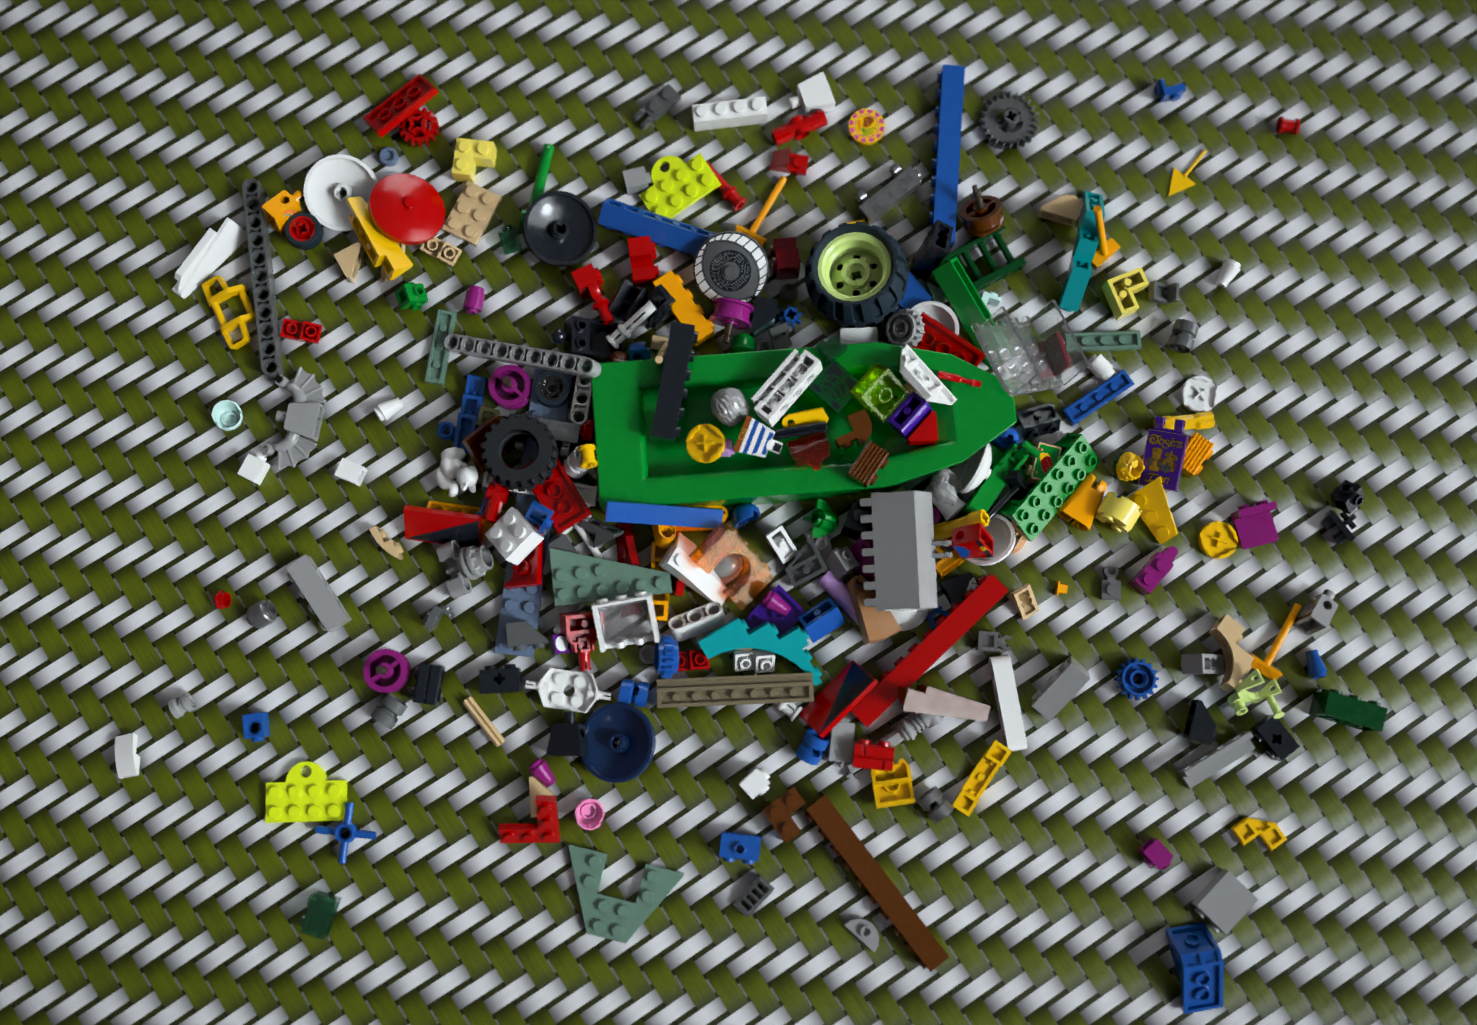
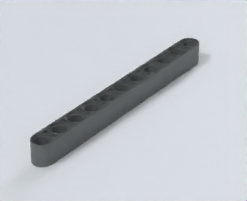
M249 178L242 184L260 363L262 371L268 377L279 379V374L283 375L284 366L269 227L261 207L266 203L265 191L255 179ZM256 187L254 192H250L252 188ZM255 205H258L255 210H252ZM260 222V225L254 228L255 224ZM259 240H262V243L256 246V243ZM264 258L263 262L258 264L259 259ZM266 275L265 280L260 282V278ZM268 293L267 298L262 300V296ZM270 311L269 316L264 318V314ZM269 329H272L271 334L268 335V336H265V335H266V332H267ZM274 347L273 352L271 354H267L268 349ZM276 365V369L273 372H269L270 367Z

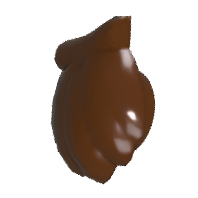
M623 350L614 351L610 354L612 362L630 361L629 354Z

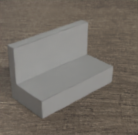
M839 722L827 734L830 742L824 751L823 760L852 763L855 723Z

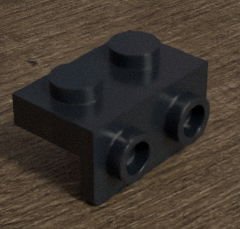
M624 279L608 306L611 315L619 321L626 322L645 302L649 290L642 286L633 285L630 281Z

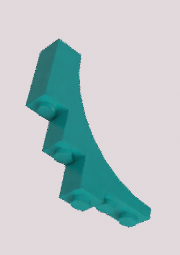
M737 616L697 640L708 659L735 649L754 648L768 650L784 656L800 667L805 673H813V683L815 686L822 682L819 678L822 676L817 665L813 667L809 661L813 659L807 649L803 650L804 647L809 645L807 642L809 636L804 628L800 630L798 626H795L777 637L779 631L774 623L770 625L766 621L747 632L746 630L749 627L744 618L740 620Z

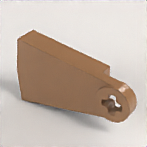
M854 576L848 581L847 589L850 592L864 645L881 642L900 632L902 629L890 611H877L876 606L865 607L864 600L876 598V590H864L863 583L867 582L866 579L862 576ZM854 584H860L861 587L855 588Z

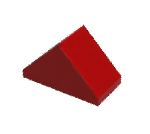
M934 410L907 439L906 444L908 446L937 443L938 429L936 412Z

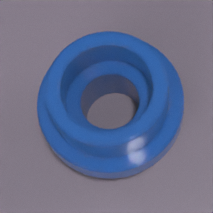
M443 422L438 426L437 435L440 439L449 441L455 437L456 427L451 422ZM450 429V433L445 435L444 430Z

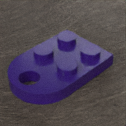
M778 585L772 592L775 591L791 606L789 613L783 616L764 608L765 605L760 603L749 614L746 620L749 629L746 631L749 632L768 621L770 625L774 623L779 631L778 637L787 632L798 621L797 617L806 611Z

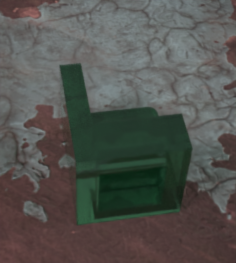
M833 336L826 342L823 340L818 343L816 350L828 365L833 359L846 352L847 345H842L837 337Z

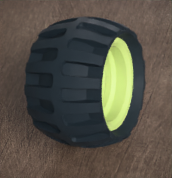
M858 221L854 224L838 225L839 227L826 231L822 235V239L819 242L817 241L810 251V257L807 259L805 267V283L808 295L814 306L828 320H833L840 326L849 327V325H853L856 328H865L868 324L874 323L876 325L882 322L887 314L891 315L898 308L899 302L906 293L908 265L905 254L895 238L887 234L879 226H869L866 222ZM873 264L877 265L876 269H871ZM839 265H843L842 270H837ZM857 291H859V292H860V295L855 296V294L857 293Z

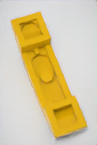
M994 740L966 779L952 806L969 817L978 804L980 796L998 769L1003 766L1012 750Z

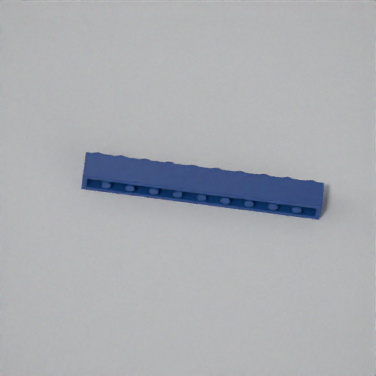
M943 64L941 71L937 73V83H940V86L936 90V100H939V103L935 107V117H938L937 123L934 124V135L937 136L936 141H933L932 151L935 152V158L932 159L931 169L934 170V176H931L930 187H933V193H930L929 205H932V211H929L928 222H931V228L937 219L953 227L949 247L952 248L955 243L965 66Z

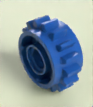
M661 636L660 641L655 643L654 649L655 673L660 674L661 678H672L673 674H677L679 666L678 642L673 640L672 636Z
M1133 658L1132 661L1130 659L1125 660L1126 665L1123 663L1119 664L1121 669L1115 671L1118 675L1117 678H1114V681L1118 682L1116 688L1122 690L1121 695L1127 694V699H1132L1134 696L1135 700H1140V696L1143 699H1147V694H1154L1152 689L1158 687L1155 683L1159 678L1155 676L1157 670L1151 668L1152 663L1146 664V659L1139 661L1138 658ZM1134 674L1140 677L1138 684H1135L1133 681Z

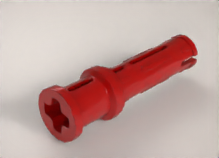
M707 162L721 183L717 188L722 193V198L733 206L734 211L740 210L746 204L747 199L745 197L742 198L736 191L737 188L730 186L712 165Z

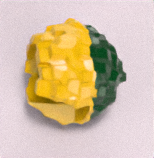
M1122 452L1114 460V471L1120 480H1136L1141 477L1145 469L1141 457L1132 452Z

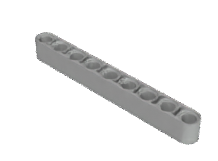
M449 334L444 340L446 349L460 355L588 378H596L601 373L599 362L584 356L458 334Z

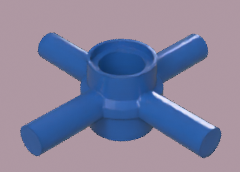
M346 802L344 821L337 827L317 825L315 833L335 835L336 840L341 842L338 863H346L348 844L355 838L375 840L377 836L375 831L357 830V827L352 823L354 802ZM344 827L348 828L350 831V835L348 838L344 837L342 834V830Z

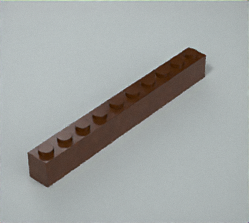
M822 794L805 808L808 811L805 814L812 824L814 822L818 824L820 828L817 831L824 840L828 838L831 841L832 845L829 847L836 856L841 854L844 858L842 864L849 872L851 870L854 871L857 875L854 879L861 888L864 886L867 888L869 893L866 895L873 904L877 902L882 909L879 912L884 919H890L894 925L891 928L897 936L902 935L906 939L904 945L910 953L915 951L919 956L916 960L923 970L927 967L931 972L949 958V955L826 795Z

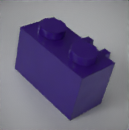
M914 391L904 402L898 397L895 398L896 403L899 404L898 408H894L891 405L887 407L893 413L887 420L893 431L906 440L932 412L928 401L921 398Z

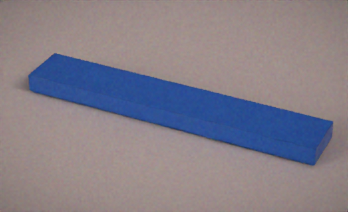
M606 500L604 520L608 522L721 529L723 509Z

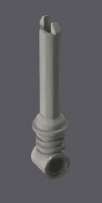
M914 713V717L909 716V720L907 718L905 720L900 719L897 728L878 741H889L890 745L896 746L903 740H915V736L918 735L916 732L921 733V729L925 730V726L927 728L934 727L944 719V716L923 713L916 715ZM841 762L840 768L847 765L851 771L845 775L846 778H853V774L861 769L852 767L851 763Z

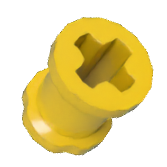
M584 444L578 447V452L581 454V468L590 469L598 465L594 455L595 445Z

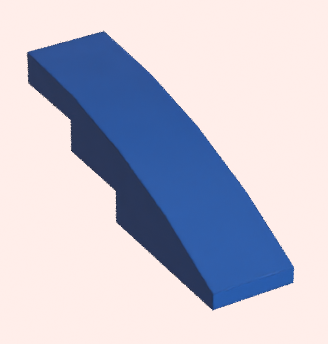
M472 374L467 376L466 389L462 397L461 410L458 413L453 447L464 449L465 453H468L462 440L478 427L476 424L480 406L483 407L488 377Z

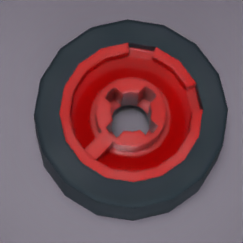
M296 213L288 219L285 225L286 237L298 249H313L323 239V226L310 213Z

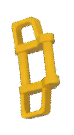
M218 275L204 282L202 288L207 303L215 313L220 324L219 329L229 348L237 350L251 342L246 324L256 322V315L246 293V286L240 284L228 287L224 278ZM219 281L223 290L212 296L210 286ZM239 295L247 314L238 316L227 323L219 304L232 296ZM240 328L243 339L234 344L229 333Z

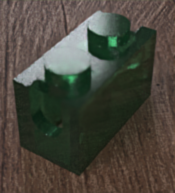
M322 891L311 894L306 904L308 906L307 913L303 915L300 921V926H302L300 933L322 940L327 938L341 897Z

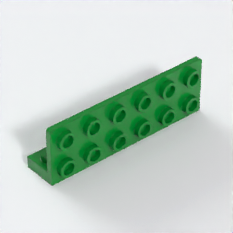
M1067 432L1055 445L1062 447L1061 451H1064V453L1022 501L1011 499L999 511V515L1006 519L1014 520L1028 541L1032 542L1058 512L1059 507L1078 487L1080 482L1099 464L1100 460L1082 434Z

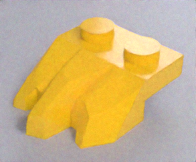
M903 758L899 759L898 764L893 762L892 771L871 769L872 790L876 809L915 803L910 766Z

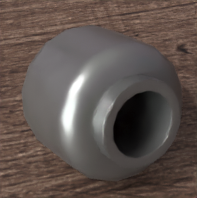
M266 600L255 603L247 610V622L259 629L273 623L277 617L276 606Z

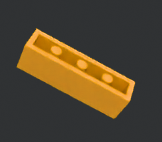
M671 270L653 282L654 289L662 284L676 300L671 311L676 321L695 325V331L698 332L697 343H693L695 348L714 336L713 329L715 327L710 319H705L702 307L694 303L692 293L689 289H684L682 286L683 281L678 274L675 275Z

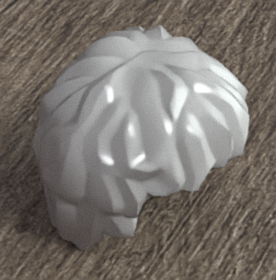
M723 388L718 390L711 398L710 406L712 413L723 425L735 426L750 411L745 396L738 389Z
M944 468L932 475L928 487L936 501L954 506L958 500L956 494L961 486V482L953 471Z

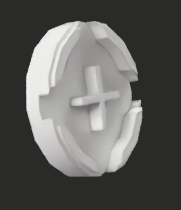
M1194 376L1188 379L1180 390V400L1183 406L1193 413L1210 411L1219 399L1217 386H1215L1210 378L1205 376Z

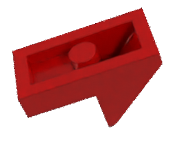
M791 148L773 151L770 170L806 176L809 156L791 153Z

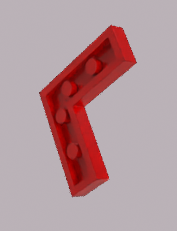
M536 795L535 805L538 823L499 824L500 843H560L561 836L556 795Z

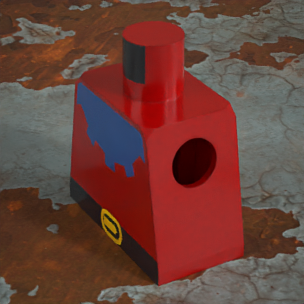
M981 522L954 528L952 539H946L952 540V545L944 546L945 550H955L961 558L993 557L994 539Z

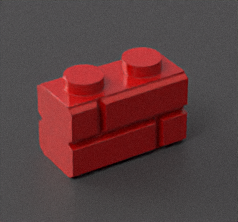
M859 738L858 742H853L851 765L855 768L892 771L894 746L890 745L889 741H878V744L870 743L869 739Z

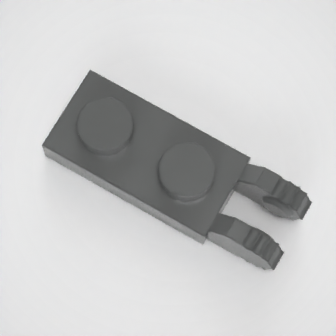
M667 84L642 109L634 114L633 120L637 122L647 115L648 117L640 126L644 130L647 129L653 122H657L681 99V95Z

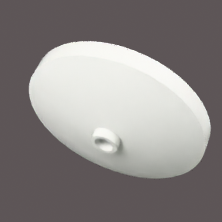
M342 154L327 156L315 163L306 176L304 182L306 206L309 212L322 225L338 231L354 230L349 222V215L353 213L346 199L361 196L368 205L371 192L378 183V179L366 163L355 157ZM343 190L347 191V195L344 197L342 196Z

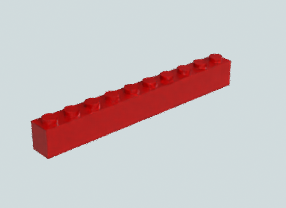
M993 574L989 576L983 575L977 581L979 585L974 590L971 587L963 595L965 599L961 603L957 601L949 609L951 613L947 617L942 615L935 622L937 626L933 630L929 628L921 636L923 640L919 644L913 643L907 649L909 653L904 658L900 656L893 663L895 667L891 671L887 669L879 677L881 681L851 710L867 728L899 698V687L909 688L1009 591Z

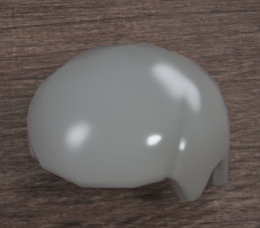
M721 549L713 555L711 567L719 577L729 578L740 570L741 559L739 554L733 549Z

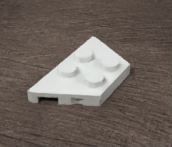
M906 344L901 349L900 373L903 375L904 380L910 383L916 389V393L926 401L952 405L957 401L956 397Z

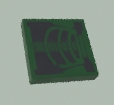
M833 359L808 389L838 414L864 384Z

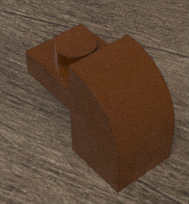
M866 409L847 416L846 423L851 432L835 439L837 449L842 447L844 450L854 445L853 442H856L858 448H860L867 442L872 431V424Z

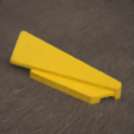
M361 196L347 198L346 202L353 213L349 215V222L373 266L378 267L382 265L389 281L394 280L413 266L412 262L395 241L384 236L376 228L364 199Z

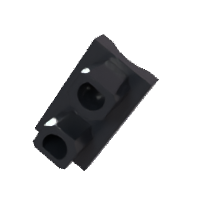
M1329 510L1326 513L1327 516L1320 523L1327 531L1335 525L1339 528L1340 531L1331 536L1335 542L1340 545L1347 540H1354V535L1346 525L1348 524L1351 529H1354L1356 525L1353 520L1356 518V515L1348 516L1343 511L1339 514L1344 519L1341 521L1334 511Z

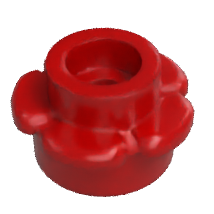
M220 590L214 595L213 603L218 609L228 608L231 604V596L228 592Z

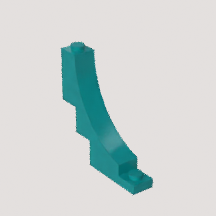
M1085 190L1082 196L1083 205L1079 214L1073 253L1059 297V308L1067 312H1078L1092 273L1091 263L1099 244L1093 208L1101 206L1103 220L1105 217L1103 196Z

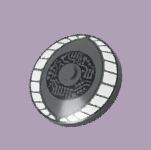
M724 231L711 236L701 245L695 256L693 273L697 287L711 302L715 298L725 297L750 303L756 296H759L766 285L769 264L764 249L753 237L738 231Z

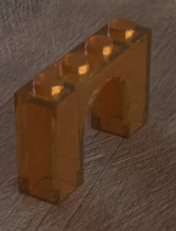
M721 522L689 557L709 575L724 558L732 554H740L742 558L741 571L723 593L733 604L743 610L774 576L769 572L771 568L764 561L762 563L759 561V554L753 549L749 550V543L744 538L737 536L738 531L732 525L726 526Z

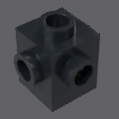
M1344 480L1330 494L1333 506L1350 514L1365 500L1362 487L1358 483Z

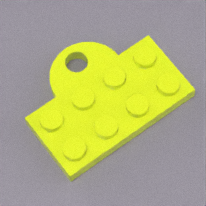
M701 153L686 163L676 156H665L660 158L652 168L651 178L654 185L639 196L650 212L672 219L719 187L721 183ZM664 163L670 164L667 172L660 170Z
M306 761L294 765L287 774L286 782L266 783L265 823L344 821L347 802V780L327 781L325 770L315 762ZM305 766H309L312 770L309 777H305L302 774V769Z

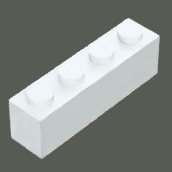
M766 97L692 105L694 131L767 123Z

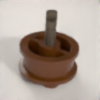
M976 184L972 186L975 198L967 201L961 207L960 214L964 220L965 232L978 238H983L1000 229L1004 224L1005 218L1001 212V201L995 196H981V190L977 188Z

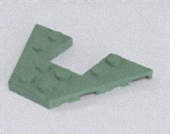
M573 844L568 846L587 934L626 944L684 876L682 872L646 863L636 902L600 894L598 890L608 853Z

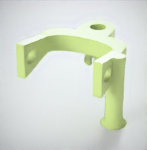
M1255 669L1241 683L1235 686L1236 693L1227 699L1230 707L1234 708L1236 715L1240 716L1248 712L1246 703H1258L1266 699L1274 714L1273 718L1279 719L1283 717L1285 713L1281 711L1274 698V695L1282 693L1276 679L1271 680L1257 693L1246 691L1249 688L1265 683L1259 670ZM1258 676V679L1253 681V678ZM1276 686V688L1273 691H1271V687Z

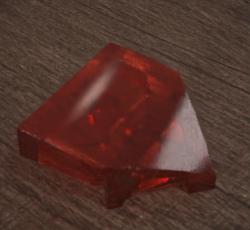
M824 432L810 434L786 442L792 459L796 461L797 466L808 465L812 466L814 470H819L822 461L830 456V444Z

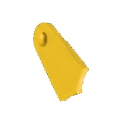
M820 407L787 414L782 419V425L786 428L820 421L828 422L829 417L825 413L824 408ZM792 419L794 422L789 423L788 420Z

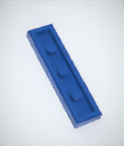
M1123 369L1061 412L1069 423L1074 426L1132 387L1134 382Z

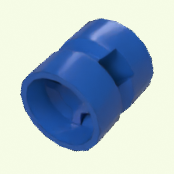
M623 678L618 703L629 705L632 702L634 706L645 708L650 683L639 681L636 684L634 680Z
M808 728L803 737L804 742L800 743L795 754L799 759L808 764L818 765L823 756L822 751L826 750L830 738L826 735L822 739L812 728Z

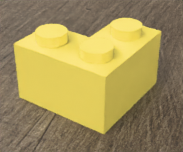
M457 138L452 166V175L455 181L465 183L470 181L474 183L476 166L495 168L497 149L494 142Z
M1142 267L1111 278L1101 287L1116 321L1134 314L1140 308L1134 294L1143 291L1149 284Z

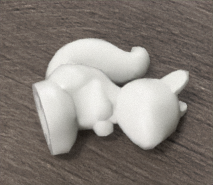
M457 447L447 448L441 453V463L435 473L436 483L441 489L449 490L448 495L450 497L458 494V484L453 480L455 478L460 484L462 491H465L468 487L471 493H475V483L478 480L479 474L475 466H468L466 463H462L466 454L464 449Z

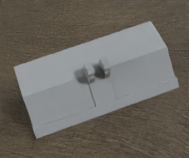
M932 492L871 493V498L860 499V506H872V515H861L860 522L872 523L873 531L861 533V539H873L874 548L862 549V556H874V565H864L863 573H875V582H864V590H876V598L864 600L865 607L876 606L877 611L932 610V608H938L935 559L951 558L952 553H936L935 546L952 545V540L934 541Z

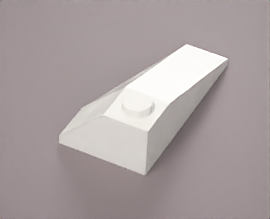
M679 532L659 565L709 602H718L722 605L729 594V590L695 543Z

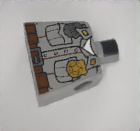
M1325 589L1322 594L1311 598L1296 617L1293 624L1307 635L1327 628L1338 608V603L1333 601L1335 593Z

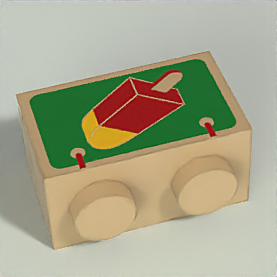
M1042 442L1037 443L1034 447L1040 451V455L1035 458L1030 454L1032 462L1031 465L1028 464L1026 469L1027 482L1037 484L1058 460L1062 447Z

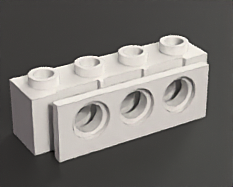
M794 349L751 398L757 416L773 427L823 370L821 361L806 349L801 355Z

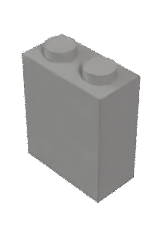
M1222 869L1191 904L1195 907L1193 911L1200 918L1203 919L1205 917L1210 922L1208 926L1213 931L1227 935L1258 899L1230 871Z

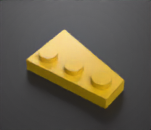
M1161 476L1127 497L1140 507L1139 510H1142L1140 517L1160 545L1178 534L1168 505L1167 495L1164 492Z

